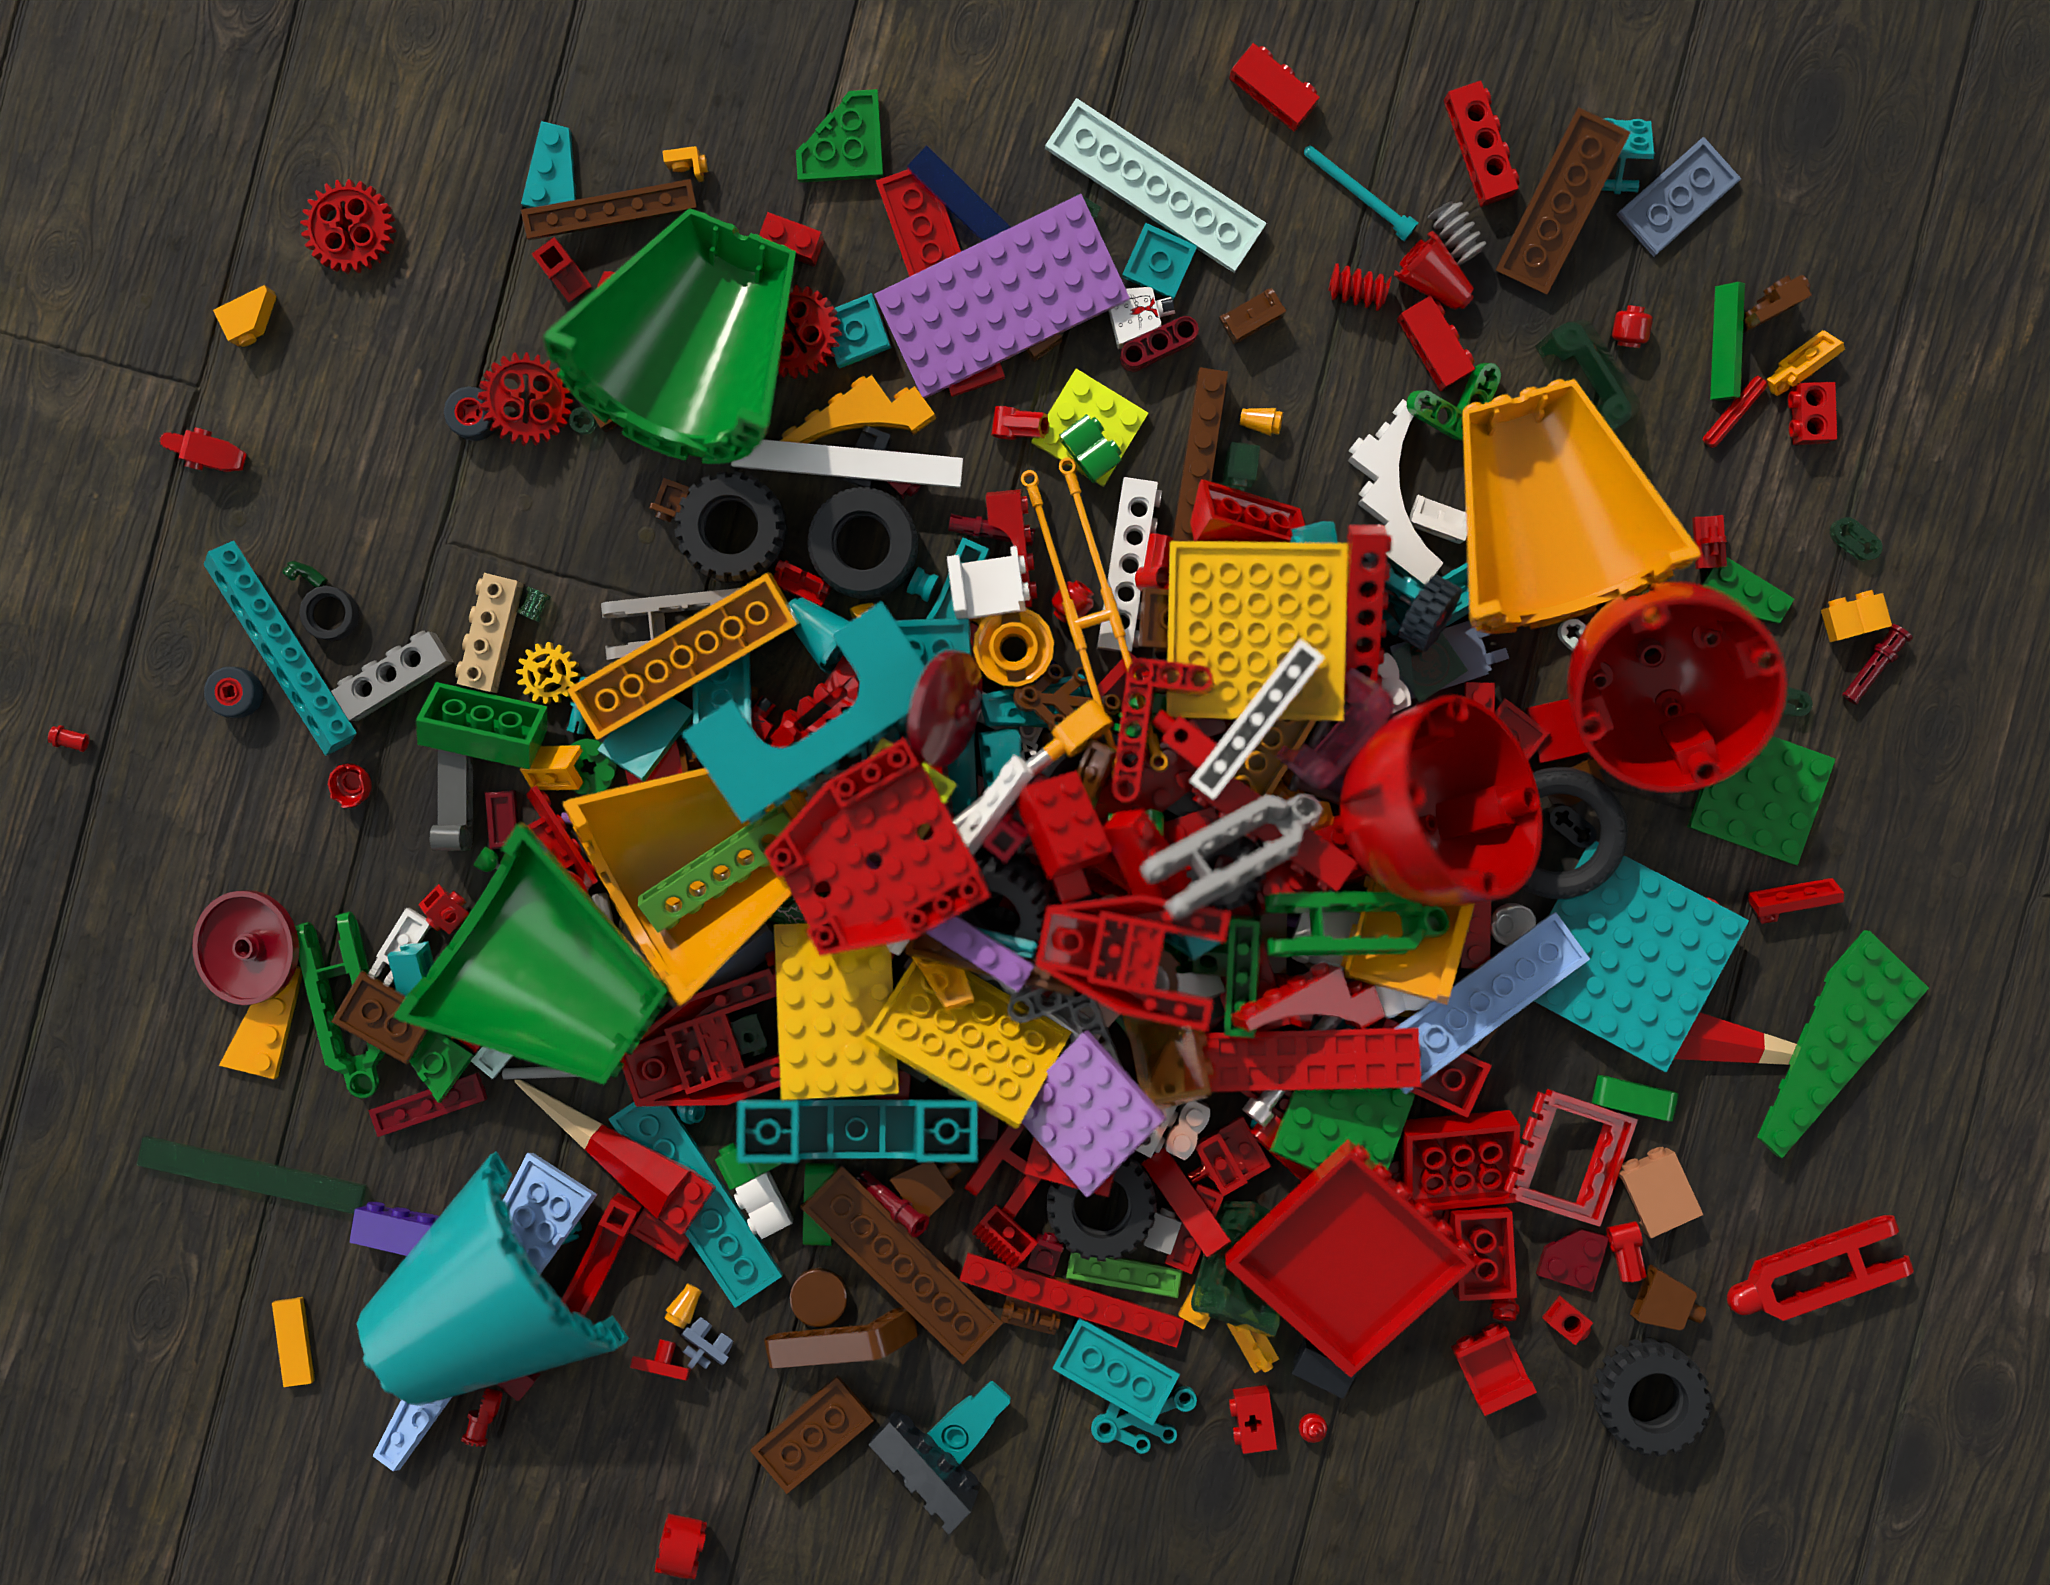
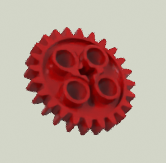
M347 179L344 187L339 180H336L334 189L326 183V193L322 194L316 190L317 201L307 200L312 209H303L302 211L309 217L308 220L300 221V224L308 228V230L301 233L305 239H310L305 246L309 250H314L311 255L317 260L321 258L320 263L328 267L331 264V269L335 272L342 268L343 272L349 274L351 267H353L357 273H361V265L363 264L371 270V260L374 259L381 263L382 261L378 254L380 252L389 254V251L384 247L385 243L394 244V241L388 237V234L396 232L393 226L388 225L395 221L394 216L387 214L392 209L391 206L383 203L385 198L380 193L376 195V190L372 186L366 189V185L362 181H359L355 187L354 182L351 179ZM344 202H345V212H344L343 209H342V203H344ZM364 204V211L359 215H354L356 207ZM336 210V217L331 221H327L329 212ZM366 232H370L369 240L365 243H360L361 236ZM338 238H342L341 246L333 249V242ZM351 241H353V242H354V245H355V250H354V251H351V250H352V242H351Z
M798 285L794 286L793 293L789 291L786 311H788L791 322L797 327L796 332L805 344L807 353H803L800 342L794 337L795 332L785 318L777 367L778 374L785 378L788 371L793 379L797 378L798 371L807 378L808 369L810 368L817 374V364L821 363L827 366V362L824 359L826 355L835 357L834 353L830 350L831 347L840 346L834 339V337L842 335L839 329L834 328L841 324L837 317H833L837 314V310L833 306L829 307L831 302L827 297L822 299L823 295L818 290L813 293L808 286L805 287L803 293ZM807 308L805 315L797 318L798 311ZM815 332H819L817 340L809 342L810 336ZM794 346L793 353L789 356H784L786 349Z
M515 352L511 357V362L505 356H502L500 360L501 366L493 362L491 365L493 372L486 370L483 376L487 381H481L479 387L485 391L479 392L477 396L478 399L485 401L480 404L479 410L488 411L483 420H492L494 422L490 430L494 431L500 428L502 430L500 433L501 439L507 434L511 435V444L517 438H521L523 446H526L529 439L536 446L539 443L540 436L546 442L550 440V433L557 436L560 432L557 426L565 427L567 422L563 417L571 415V411L565 407L571 406L573 400L565 398L571 392L568 388H563L564 383L557 377L560 368L551 371L549 369L550 360L541 364L540 355H537L534 361L529 358L528 352H525L522 360L519 359ZM523 375L528 376L526 398L530 400L526 408L527 424L523 423L524 399L521 398L525 387ZM513 379L518 384V388L509 389L504 384V380ZM540 381L544 383L547 391H537L533 386V382ZM513 407L517 411L518 416L514 418L508 417L504 412V408ZM533 410H543L547 418L545 420L537 419L533 414Z

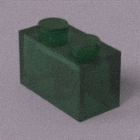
M1232 442L1226 453L1222 485H1229L1230 488L1244 492L1246 488H1251L1256 481L1261 446Z

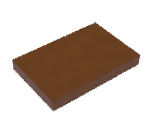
M364 971L358 975L331 1021L406 1065L410 1063L429 1030L395 1018L394 1014L406 995Z

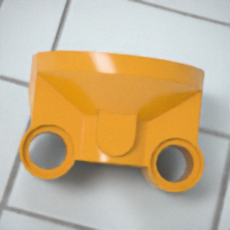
M1026 608V611L987 616L982 620L975 633L973 651L977 664L989 679L1002 685L1004 690L1026 684L1030 685L1045 673L1053 657L1054 641L1049 626L1041 616ZM1018 637L1025 642L1027 647L1026 654L1020 661L1011 662L1002 655V644L1007 638Z

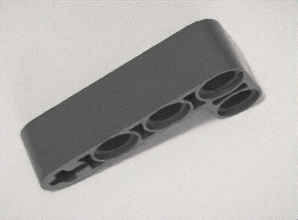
M438 749V825L431 827V849L433 851H467L471 849L473 842V757Z

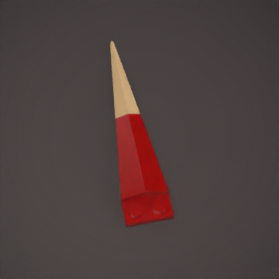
M1699 1012L1674 1059L1789 1065L1788 1063L1797 1044Z
M521 1079L514 1080L531 1099L655 1218L662 1220L680 1235H684L716 1189L715 1185L695 1170L607 1127Z

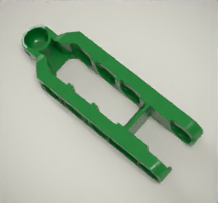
M1392 892L1275 893L1264 896L1266 913H1309L1311 936H1298L1293 940H1268L1269 956L1406 954L1409 950H1414L1424 938H1435L1445 934L1450 925L1449 917L1441 907L1422 906L1420 903L1407 900ZM1396 912L1401 917L1402 936L1400 938H1389V935H1382L1378 938H1361L1360 935H1355L1349 939H1333L1332 936H1324L1322 913Z
M352 912L335 916L341 938L338 942L344 963L325 967L318 936L313 924L306 922L295 925L299 939V962L324 1063L331 1069L344 1074L347 1089L353 1096L367 1098L378 1090L379 1077L376 1065H379L385 1052L366 1042L368 1051L365 1054L352 1056L346 1052L340 1026L331 1022L336 1015V1008L328 978L349 973L353 986L360 972L364 971L367 974L370 972L357 919Z

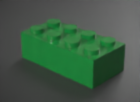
M436 682L416 719L417 744L530 769L547 733V706Z

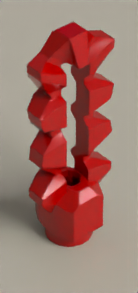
M840 669L836 670L832 674L828 686L823 683L818 684L814 690V698L806 696L799 700L797 712L789 709L783 713L781 725L768 738L769 745L775 748L791 747L829 723V719L833 720L844 713V707L853 706L858 698V677L856 675H844ZM841 685L844 686L848 695L806 730L801 723L797 722L832 694L833 691Z

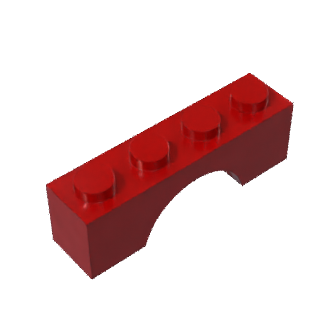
M1021 489L988 492L986 494L988 523L1004 531L1011 539L1013 546L1017 547L1018 556H1024L1026 573L1021 574L1022 583H1028L1030 600L1025 601V607H1032V599L1037 598L1036 581H1030L1029 571L1035 569L1033 553L1027 552L1026 543L1032 542L1030 525H1025L1024 514L1029 513L1027 496H1022Z

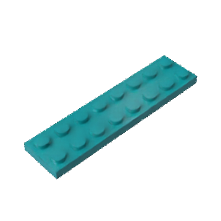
M633 1102L609 1118L617 1132L695 1170L716 1186V1189L685 1234L734 1308L783 1276L782 1271L758 1235H754L750 1230L746 1217L671 1106H636Z

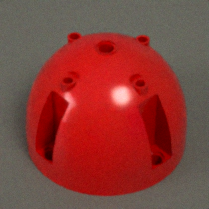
M1662 582L1650 584L1649 593L1640 596L1632 595L1626 601L1621 596L1617 597L1592 618L1580 635L1573 650L1568 668L1567 693L1576 728L1591 755L1603 768L1618 779L1639 788L1660 792H1681L1706 787L1731 776L1747 765L1762 750L1774 733L1784 708L1786 673L1782 656L1772 636L1759 620L1738 601L1720 591L1699 584ZM1656 648V652L1653 655L1644 656L1647 650ZM1709 764L1706 770L1698 772L1702 765Z
M1446 696L1418 705L1393 717L1365 741L1351 761L1345 775L1341 791L1340 815L1333 818L1332 826L1337 833H1344L1347 845L1360 867L1386 891L1420 904L1470 905L1509 895L1518 890L1527 881L1536 865L1541 847L1542 812L1538 789L1531 767L1522 748L1508 727L1484 705L1466 697Z

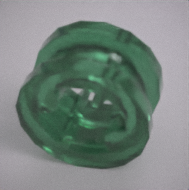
M576 408L570 414V426L579 434H590L597 427L594 416L587 408ZM584 414H588L586 418L590 420L589 425L584 424L582 428H578L580 424L576 422L577 418H583Z

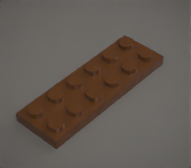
M1577 108L1495 269L1496 271L1548 294L1631 133L1630 131L1586 110Z

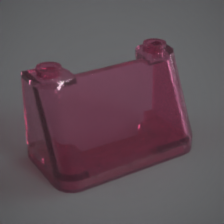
M1353 668L1344 676V681L1348 685V694H1345L1344 701L1351 708L1343 716V721H1339L1314 751L1305 743L1297 750L1290 749L1284 745L1275 756L1306 784L1316 789H1323L1332 784L1394 710L1395 704L1392 696L1380 685Z

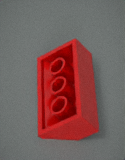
M1203 479L1198 486L1190 521L1194 542L1291 543L1290 540L1293 537L1291 529L1305 526L1300 508Z

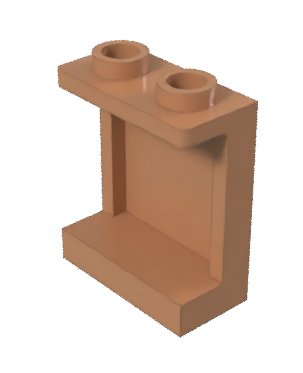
M1664 1147L1650 1150L1647 1153L1648 1156L1640 1160L1635 1158L1624 1162L1618 1175L1623 1180L1641 1221L1638 1223L1643 1233L1650 1238L1703 1215L1675 1152Z

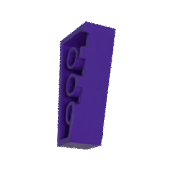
M368 1202L367 1206L356 1208L354 1211L349 1243L407 1256L439 1216L413 1212L406 1208H388L380 1202Z

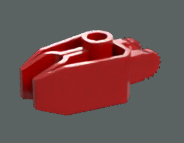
M196 427L194 432L186 430L184 436L176 433L172 434L171 432L164 433L159 441L161 442L160 445H163L164 448L166 447L170 451L180 453L179 458L186 461V467L200 471L203 470V466L224 472L242 471L247 456L245 452L230 442L211 437L212 432Z

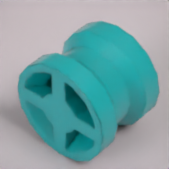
M918 567L909 583L907 593L911 595L918 594L922 600L928 602L936 587L939 576L935 574L928 575L924 572V569Z

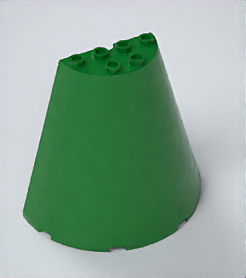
M689 208L546 332L544 343L549 360L559 365V378L590 412L606 424L611 419L624 428L622 435L640 445L681 460H686L689 455L703 457L702 463L705 464L729 463L745 458L752 453L756 446L761 444L768 428L796 251L789 249L785 245H779L762 238L758 234L750 233L749 236H743L739 234L738 228L733 224L725 223L706 213Z
M520 822L502 847L505 854L501 865L450 944L431 966L426 975L427 977L424 976L407 994L394 1017L403 1022L605 1084L609 1076L614 1079L624 1066V1063L620 1061L625 1052L629 1055L632 1054L671 996V993L667 991L668 987L532 829L525 823Z

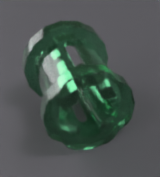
M527 586L526 591L528 593L522 607L517 608L516 612L540 622L542 619L540 614L546 601L550 600L551 596Z

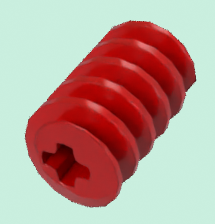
M1335 263L1328 291H1331V299L1334 301L1339 294H1342L1343 303H1346L1350 296H1353L1355 306L1358 305L1361 299H1364L1365 308L1367 309L1374 301L1376 311H1379L1386 301L1392 276H1390L1386 283H1384L1383 274H1379L1373 281L1371 271H1368L1364 278H1362L1361 269L1357 268L1353 275H1351L1350 266H1345L1340 273L1339 264Z

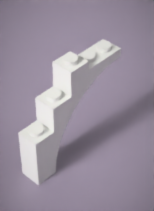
M1402 399L1392 412L1396 415L1395 419L1391 424L1385 422L1375 434L1379 439H1375L1370 434L1364 440L1359 437L1349 450L1353 455L1348 462L1375 481L1374 483L1368 481L1359 493L1362 499L1358 505L1382 522L1388 535L1392 536L1391 553H1386V562L1404 576L1416 581L1420 588H1423L1425 583L1429 582L1430 578L1442 566L1443 562L1423 543L1414 530L1404 508L1399 482V461L1402 443L1410 421L1414 416L1408 412L1406 401Z

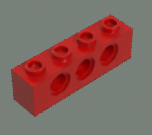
M1480 80L1449 91L1443 101L1480 207L1513 196L1519 189V176L1517 171L1511 168L1509 162L1510 150L1507 143L1502 142L1499 133L1501 125L1497 115L1492 113L1490 107L1492 101L1489 90L1483 87ZM1468 112H1476L1480 116V121H1472L1468 116ZM1477 139H1486L1490 147H1480ZM1487 165H1494L1498 169L1499 175H1491L1487 171Z

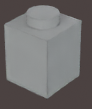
M1162 1206L1161 1210L1156 1209L1153 1228H1149L1147 1232L1148 1237L1143 1245L1171 1255L1182 1221L1173 1209Z

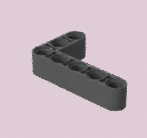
M1031 986L1011 996L1008 1013L1011 1019L1020 1023L1068 1006L1079 1035L1085 1031H1089L1092 1035H1102L1105 1041L1101 1045L1124 1070L1097 1000L1080 991L1075 992L1074 997L1055 993L1057 998L1053 1002H1045L1041 998V994L1047 990ZM1017 1001H1025L1030 1008L1026 1012H1018L1014 1008V1004ZM1084 1007H1089L1095 1014L1093 1017L1085 1019L1078 1012Z

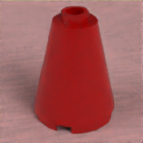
M1431 231L1427 234L1430 237L1429 240L1424 242L1420 239L1399 263L1403 267L1401 272L1399 273L1395 270L1394 276L1425 295H1431L1433 299L1438 300L1453 310L1458 307L1463 309L1473 299L1474 296L1471 293L1474 288L1440 237L1434 231Z

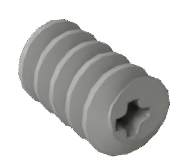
M1450 201L1433 211L1428 216V219H1437L1433 225L1434 229L1444 228L1439 237L1440 239L1450 238L1445 246L1447 249L1455 248L1451 255L1454 259L1461 258L1457 263L1459 266L1480 253L1487 243L1485 241L1476 243L1475 240L1481 234L1480 231L1470 233V229L1475 223L1474 221L1465 223L1464 220L1469 213L1458 212L1463 202L1453 204Z

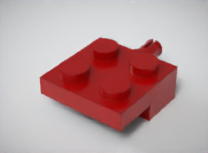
M1243 1116L1236 1118L1197 1141L1195 1148L1200 1155L1202 1166L1187 1173L1193 1184L1208 1176L1215 1182L1222 1196H1225L1248 1183V1179L1271 1167L1257 1140L1250 1134L1251 1130Z

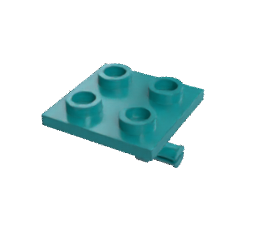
M1605 118V120L1631 133L1618 157L1615 180L1607 179L1601 191H1614V194H1620L1621 191L1638 192L1639 180H1622L1626 158H1654L1652 123L1642 119L1615 120Z

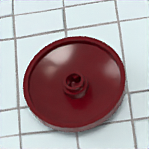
M957 650L941 652L927 665L916 685L909 711L908 735L911 749L921 763L939 768L948 766L962 754L975 731L981 711L983 685L980 668L976 660L968 653Z
M252 890L224 894L216 898L205 908L194 930L192 947L196 969L202 981L211 992L227 1002L238 1005H251L268 1001L286 988L296 971L299 959V939L296 927L286 909L269 895Z

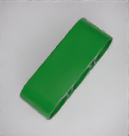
M1597 1075L1592 1103L1673 1122L1679 1093L1604 1075Z
M806 1163L804 1202L836 1171L835 1164ZM804 1212L803 1245L832 1246L833 1239Z

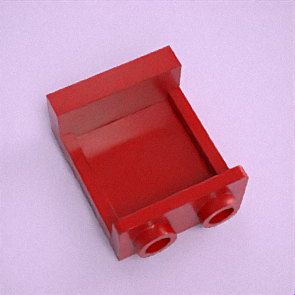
M1503 1323L1487 1325L1482 1329L1483 1332L1473 1337L1472 1335L1463 1336L1456 1341L1457 1344L1451 1346L1475 1401L1484 1416L1537 1393L1511 1341L1510 1333Z

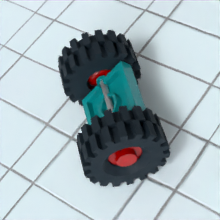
M1368 553L1364 555L1362 562L1370 563L1374 561L1376 554ZM1390 567L1389 581H1384V592H1388V602L1407 612L1406 618L1399 630V638L1424 652L1428 651L1429 647L1431 648L1434 641H1437L1440 633L1451 619L1452 613L1455 611L1457 603L1461 598L1462 588L1435 574L1430 578L1429 582L1425 583L1424 588L1421 590L1416 581L1409 577L1401 578L1395 575L1394 570ZM1370 581L1365 582L1361 585L1360 590L1364 591L1365 588L1371 590L1374 583Z

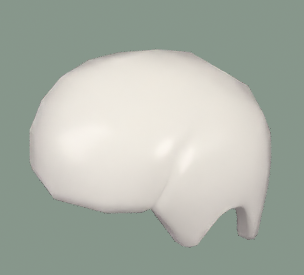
M1506 903L1498 907L1491 916V935L1496 942L1508 946L1536 925V917L1531 909L1517 903Z

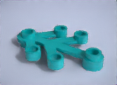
M1188 1386L1177 1388L1174 1395L1167 1398L1159 1414L1174 1408H1178L1183 1412L1191 1411L1197 1403L1194 1390ZM1182 1393H1188L1190 1395V1398L1187 1401H1181L1179 1399ZM1111 1402L1106 1413L1095 1417L1091 1424L1092 1435L1097 1441L1109 1443L1116 1439L1133 1447L1140 1454L1149 1451L1151 1446L1149 1437L1145 1434L1135 1436L1122 1428L1130 1425L1136 1426L1160 1437L1164 1443L1168 1444L1173 1443L1177 1438L1176 1428L1172 1424L1161 1425L1155 1422L1151 1426L1129 1412L1117 1417L1120 1407ZM1103 1423H1107L1111 1428L1104 1432L1100 1429V1426ZM1165 1430H1172L1174 1432L1173 1436L1170 1438L1164 1437L1163 1433ZM1139 1440L1147 1442L1144 1448H1140L1136 1444Z

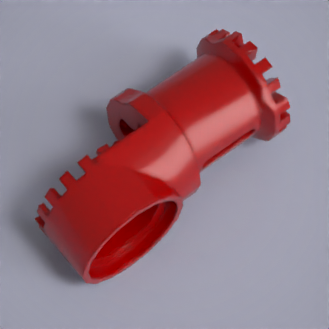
M486 1388L482 1396L485 1399H481V1402H483V1404H480L481 1408L468 1412L467 1418L469 1423L466 1434L462 1435V1442L466 1443V1445L471 1443V1446L475 1444V1447H482L487 1444V1438L485 1437L488 1425L493 1421V1417L497 1415L503 1392Z

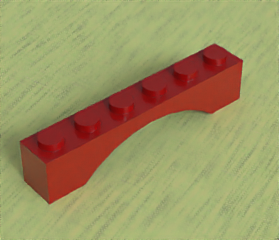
M617 1193L609 1202L591 1243L561 1299L571 1315L576 1312L586 1318L643 1205L620 1193Z

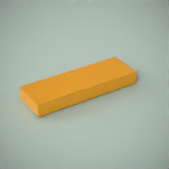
M299 1297L274 1301L272 1308L283 1387L312 1384L315 1379L304 1299Z

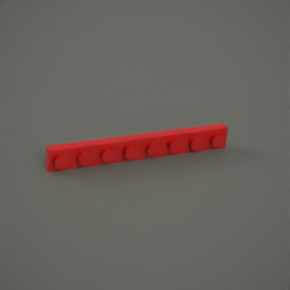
M967 1252L959 1281L1176 1348L1185 1321L1181 1317L1024 1269L1016 1268L1011 1270L1010 1266H1006L1005 1263Z

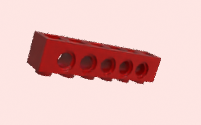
M1348 525L1344 701L1376 702V694L1382 690V675L1378 674V665H1383L1384 648L1380 647V637H1385L1386 620H1382V609H1387L1388 592H1384V581H1389L1390 564H1386V553H1391L1392 536L1388 535L1384 525ZM1368 553L1376 554L1374 561L1370 563L1362 562L1364 555ZM1368 581L1374 583L1371 590H1360L1363 583ZM1363 610L1373 611L1371 616L1366 619L1358 617L1359 613ZM1361 638L1371 639L1365 646L1356 645L1357 641ZM1366 665L1369 667L1364 673L1354 672L1358 666Z

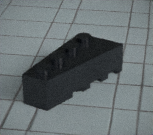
M896 1409L875 1431L869 1446L893 1473L899 1471L903 1475L905 1486L911 1493L915 1491L921 1495L927 1502L924 1508L931 1515L938 1514L945 1522L942 1528L949 1535L971 1513L981 1483L975 1474L965 1470L957 1463L952 1454L942 1450L929 1434L923 1433L907 1415L901 1414Z

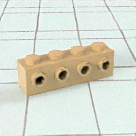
M484 573L483 579L480 578L476 586L478 600L476 606H473L470 611L469 622L472 624L470 632L465 635L462 649L465 650L463 661H460L456 668L457 684L493 693L498 692L524 583Z

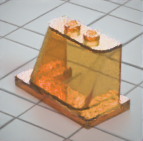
M1123 1014L1126 1034L1131 1042L1139 1088L1159 1110L1212 1096L1208 1075L1213 1074L1210 1057H1204L1203 1046H1208L1204 1030L1155 1020H1136Z

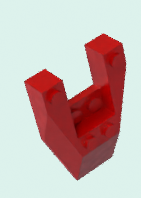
M1146 895L1048 906L1036 966L1117 1013L1207 1031L1213 998L1154 987L1165 931L1224 942L1230 911L1202 906L1180 919H1173L1165 907L1166 902L1170 903L1171 900Z
M774 966L694 994L686 1003L681 1006L677 1005L649 1027L632 1054L629 1055L625 1052L620 1060L624 1063L622 1068L636 1106L728 1105L780 1087L779 1054L745 1065L727 1013L776 997V983L772 976L774 974L772 970Z

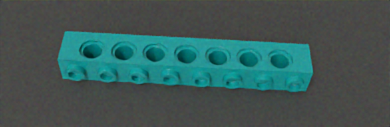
M235 541L208 551L203 565L324 755L327 756L350 744L356 735V731Z

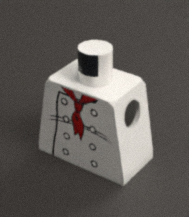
M1152 287L1126 289L1130 300L1108 310L1117 348L1122 349L1129 341L1161 327L1160 317L1175 314L1172 298L1169 297L1156 301Z

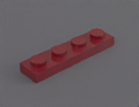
M479 1072L458 1079L441 1103L436 1101L432 1092L428 1089L368 1111L377 1137L482 1102L488 1098Z

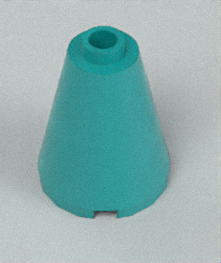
M803 597L798 600L796 598L791 600L789 605L800 622L792 627L793 631L820 669L825 673H831L836 667L835 664L843 656V653L833 640L832 634L850 623V621Z

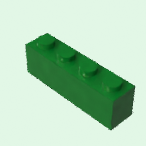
M1233 914L1230 918L1224 1035L1254 1038L1257 1028L1248 1031L1235 1026L1231 1015L1239 1011L1242 1005L1258 1000L1262 916Z

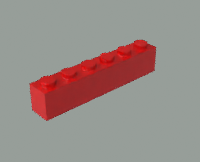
M1233 776L1213 800L1195 786L1191 790L1195 794L1193 800L1206 809L1211 805L1219 811L1217 817L1220 819L1262 798L1261 795ZM1265 823L1244 835L1253 842L1260 839L1265 844L1268 842L1272 844L1284 837L1276 825L1271 823ZM1309 828L1302 831L1297 854L1288 859L1292 862L1289 867L1302 876L1306 872L1316 878L1314 884L1325 892H1329L1330 889L1337 892L1358 863Z

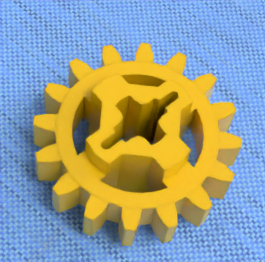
M551 642L546 643L545 649L541 644H535L536 652L527 649L525 651L528 656L527 660L519 659V662L524 667L523 669L516 670V673L523 675V679L518 681V685H526L527 688L523 693L525 695L534 693L532 700L538 702L543 697L544 704H550L551 698L556 703H560L562 694L570 697L567 689L576 684L573 682V678L580 677V673L574 672L573 669L579 663L570 661L573 656L572 652L568 651L563 654L564 646L558 645L554 650L553 643ZM550 654L545 661L536 662L539 657ZM562 662L566 668V675L563 674L561 669ZM545 669H550L554 673L552 678H548L543 673ZM531 672H533L536 679L534 684L531 680ZM556 684L561 685V687L553 692H547V690H550L551 686Z

